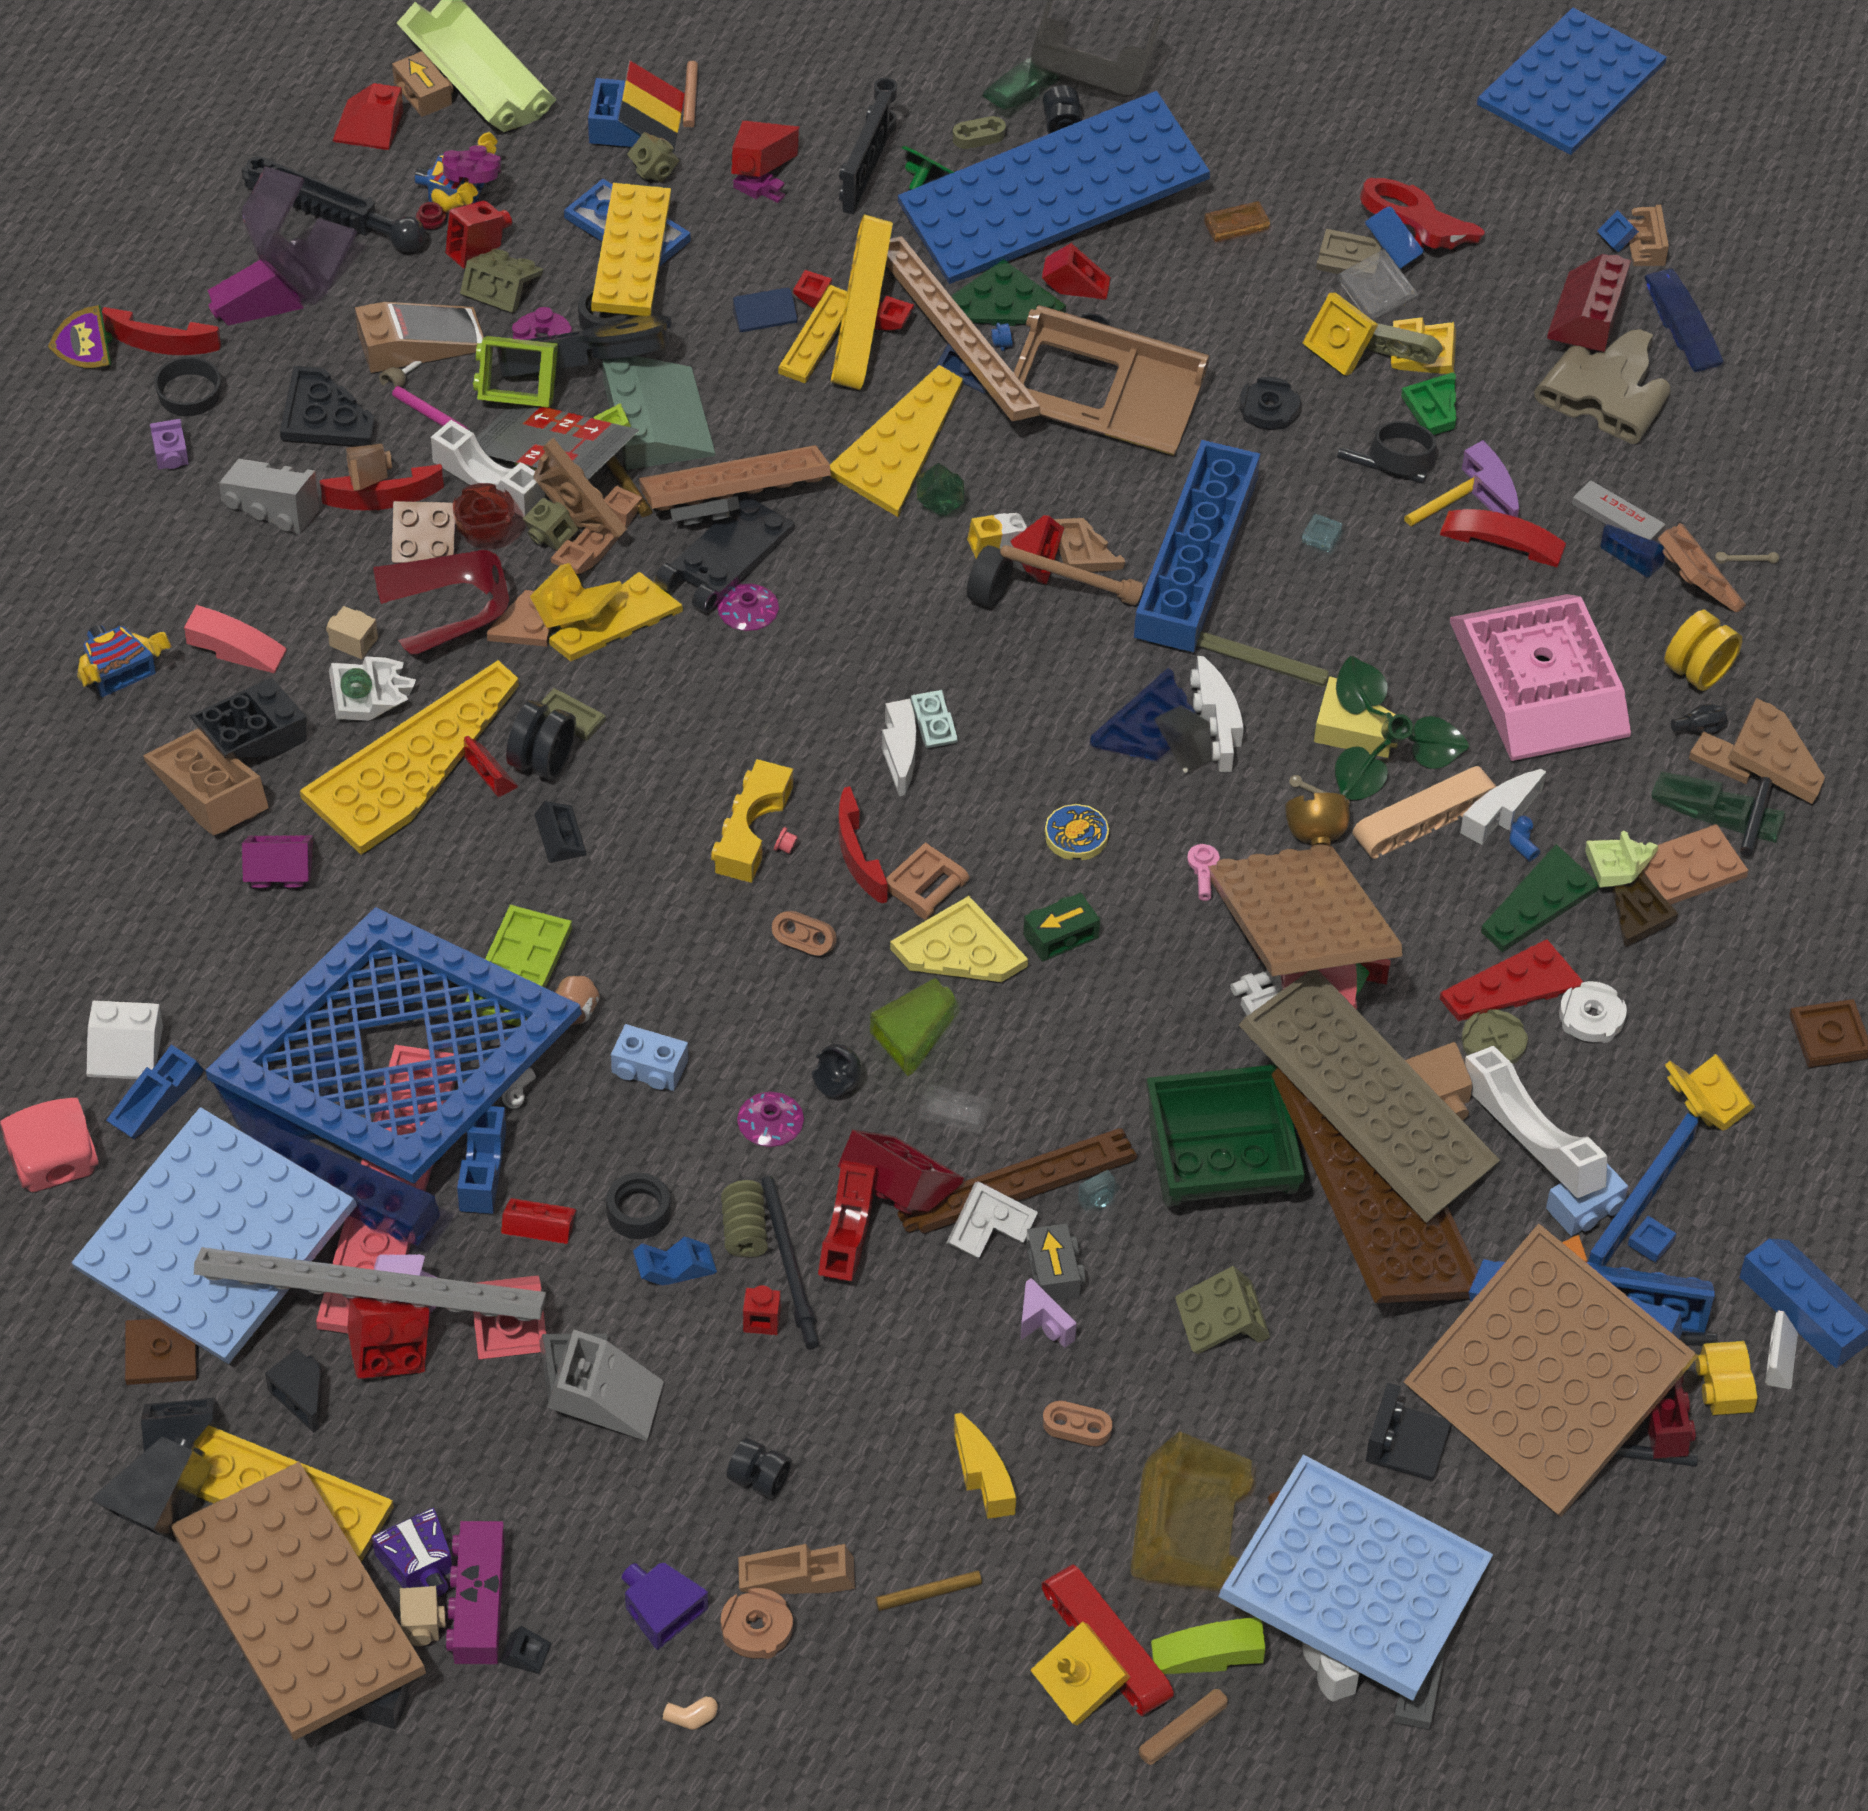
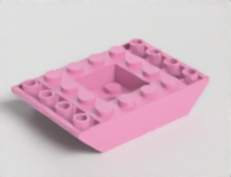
M1565 594L1450 617V624L1511 761L1630 737L1631 730L1624 688L1581 596ZM1543 655L1545 658H1548L1550 660L1543 662L1539 661L1535 657Z

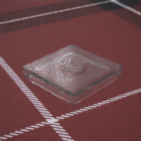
M1385 249L1346 269L1337 276V280L1359 310L1374 322L1415 300L1418 296V293Z

